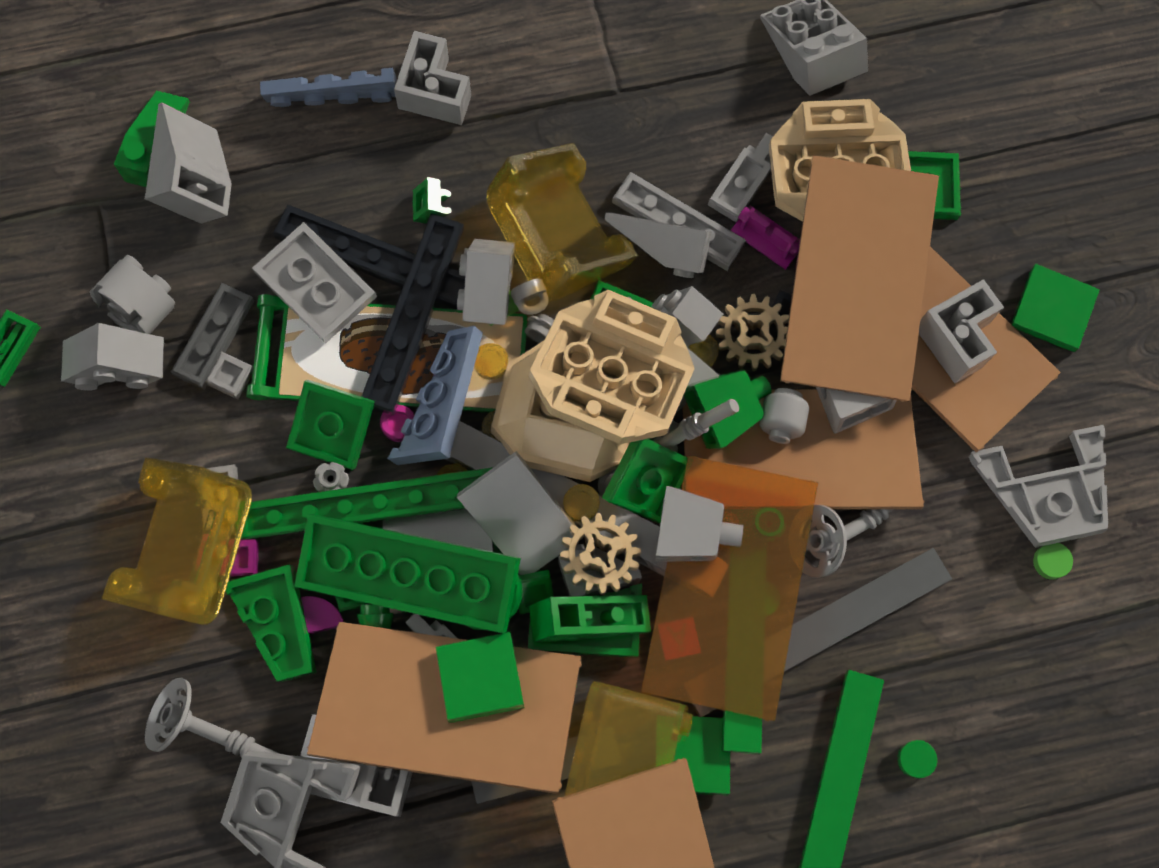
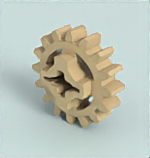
M751 294L750 302L745 303L740 296L737 298V308L728 304L725 307L728 317L722 316L718 321V324L725 327L716 330V337L724 339L718 348L720 351L729 350L726 358L728 362L735 358L739 359V369H742L746 363H751L752 371H756L758 363L761 362L768 369L771 367L772 357L778 361L783 357L779 349H785L786 339L784 337L787 335L788 327H784V325L789 321V315H779L782 306L780 303L770 307V297L768 296L763 299L762 303L757 302L755 294ZM747 312H760L761 314L748 315ZM773 323L777 330L776 342L769 334V328ZM732 324L739 331V337L735 342L732 341L730 333ZM748 328L752 331L759 328L761 330L759 337L754 335L749 338L747 336ZM748 350H759L761 353L748 354L746 352Z
M596 513L595 522L591 523L586 516L581 517L582 527L580 529L575 525L569 527L573 538L563 537L562 545L569 548L567 551L560 552V559L569 561V564L563 568L564 574L574 572L575 576L572 580L574 586L578 585L581 581L586 583L585 593L589 594L593 586H596L600 595H604L606 586L609 585L617 592L620 590V579L626 583H630L632 580L628 569L638 570L639 563L632 560V557H637L641 554V548L632 547L638 536L637 534L627 536L626 531L629 524L625 522L618 527L615 525V515H611L608 522L602 520L601 513ZM599 531L609 532L616 537L608 538L600 535ZM584 537L587 545L586 550L576 557L575 550L577 544ZM594 543L601 551H609L606 557L607 564L604 561L602 562L600 557H592L595 550ZM625 551V562L617 572L614 559ZM594 570L599 572L602 578L593 577L584 571Z

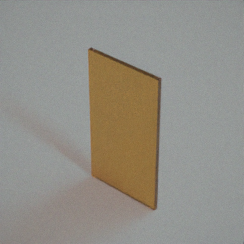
M688 456L682 490L724 504L722 522L743 525L742 541L740 547L719 544L717 557L713 561H667L641 693L647 696L655 695L757 717L767 722L775 721L818 482L702 459L697 456Z

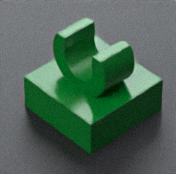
M428 177L413 189L414 222L426 224L431 214L445 218L451 213L450 208L441 206V201H446L450 198L451 192L440 189V180Z

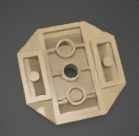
M871 99L802 102L769 143L775 207L802 222L813 155L911 171L906 134L893 121L880 113V108Z
M606 290L595 295L593 299L574 304L558 312L530 368L529 378L550 415L618 444H624L667 434L695 368L689 351L681 337L682 332L675 317L611 290ZM611 373L617 376L618 378L611 379L606 377L604 374Z
M542 341L507 364L491 426V433L498 441H501L510 455L517 451L532 469L591 482L617 469L630 442L618 444L549 414L529 378L530 368L544 342ZM611 373L604 374L606 377L611 379L618 378L617 376Z

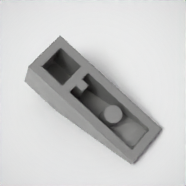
M615 213L605 214V220L663 266L674 268L673 275L694 278V273L704 272L711 231Z

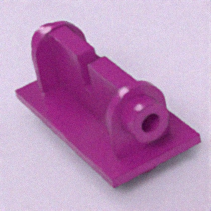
M751 205L749 207L745 206L738 216L739 220L730 231L745 239L746 243L786 270L798 254L800 239Z

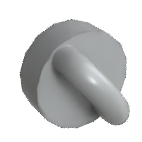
M540 278L518 285L510 292L514 303L523 314L533 315L540 313L549 302L546 287ZM538 296L540 298L539 303L534 306H527L525 302Z

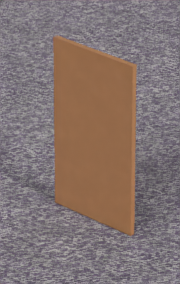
M820 155L812 156L780 381L899 400L900 402L910 401L939 180L938 175L822 157Z
M931 247L929 249L921 319L928 310L971 287ZM1000 313L989 325L981 329L997 353L982 369L954 384L918 334L912 389L976 453L982 450L993 436L1052 380H1056L1061 373Z
M796 390L807 401L809 414L804 434L799 438L791 439L788 444L771 441L769 435L762 431L759 421L723 448L707 449L701 435L693 440L685 439L683 441L684 456L693 460L685 477L686 492L724 504V510H757L762 507L803 509L809 505H825L831 509H922L924 507L911 402L912 396H910L909 402L897 400L893 409L834 434L818 391ZM765 398L759 400L761 407ZM687 403L682 408V420L692 416Z
M339 622L336 628L334 645L310 743L307 747V755L559 794V790L562 787L561 777L578 673L582 665L581 656L513 647L525 708L449 723L436 647L467 640Z
M685 758L552 800L569 868H714L688 762Z

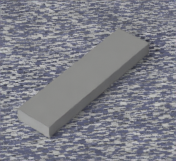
M632 172L629 173L612 200L613 204L637 218L711 231L706 259L728 271L746 241Z

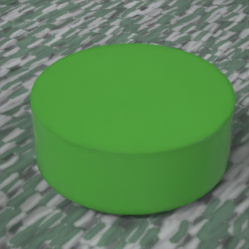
M1061 543L1041 546L1034 554L1033 563L1036 571L1042 577L1055 580L1070 572L1073 566V557L1066 546Z

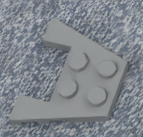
M1104 425L1075 430L1070 434L1069 438L1080 466L1017 479L1013 477L1003 446L979 450L977 453L975 451L971 452L969 456L970 462L1035 548L1102 534L1108 529L1107 485H1104V467L1106 466V453H1103Z
M250 750L242 756L221 823L253 854L257 855L260 853L274 868H326L292 851L298 828L312 788L315 787L342 801H346L351 797L361 765Z

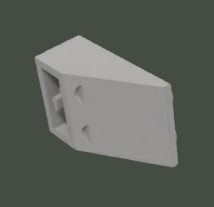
M795 0L786 5L777 6L773 10L760 15L765 28L793 79L809 96L868 72L867 38L829 1Z
M162 102L159 103L145 200L201 224L227 216L232 183L217 130Z
M312 714L300 756L325 759L307 755V747L310 743L316 715ZM359 764L361 768L351 797L346 801H342L315 787L311 791L313 795L401 817L413 772Z

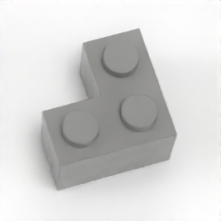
M418 31L413 32L394 92L398 109L462 125L471 99L469 76L445 71L449 61L447 40L445 38Z
M474 239L470 247L465 248L464 254H461L459 274L465 276V289H459L457 310H463V321L505 325L508 317L510 282L513 277L515 242Z
M984 279L928 310L920 320L919 335L954 384L982 369L997 353L981 329L989 325L1003 310L1004 306Z
M693 286L680 291L676 289L668 295L662 294L651 306V308L677 319L682 332L681 337L687 348L691 344L703 342L723 316V313Z
M97 323L63 341L61 382L75 384V388L80 390H95L97 386L115 380L126 382V386L129 388H147L148 384L163 378L164 337Z

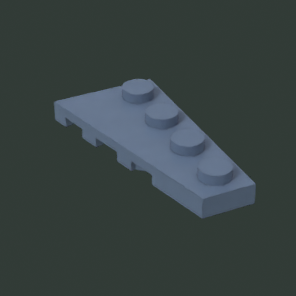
M393 68L381 69V76L367 74L366 71L351 72V76L345 80H342L339 76L327 74L315 77L314 83H308V79L303 77L260 81V91L263 99L266 102H271V106L274 107L290 106L291 101H304L306 105H323L325 100L338 99V103L354 104L358 102V98H371L373 102L383 103L390 102L392 97H395L394 88L397 77Z
M470 326L447 332L430 368L434 375L424 388L421 387L416 398L420 405L413 419H406L402 427L401 433L405 435L399 449L393 448L388 457V460L394 464L403 465L450 458L483 332L477 327Z

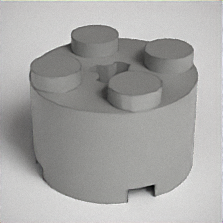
M126 255L122 260H119L90 290L92 299L99 307L103 302L107 305L110 311L107 316L124 329L151 334L174 309L175 301L167 294L171 290L169 284L158 275L150 277L143 271L142 265L130 255Z

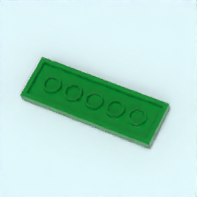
M308 514L294 587L498 633H506L521 558Z

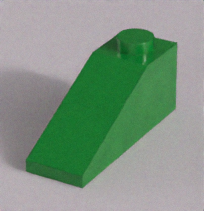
M161 91L154 93L126 132L114 162V166L125 182L147 187L158 105L162 102L186 114L190 103L188 98Z
M647 595L549 597L529 605L533 642L572 641L651 632Z

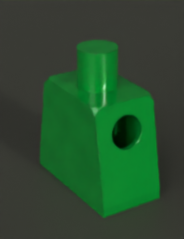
M743 370L688 384L683 396L692 416L698 412L703 414L730 399H734L738 403L739 411L710 426L708 432L701 435L707 449H719L727 446L764 417V411L759 400L771 394L772 389L764 376H759L750 381L748 374Z

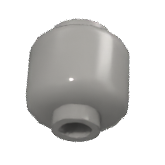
M778 388L774 393L768 394L765 397L762 406L764 417L759 421V426L762 431L769 435L771 441L788 444L791 439L799 438L804 434L809 414V405L802 398L803 395L800 392L788 388Z

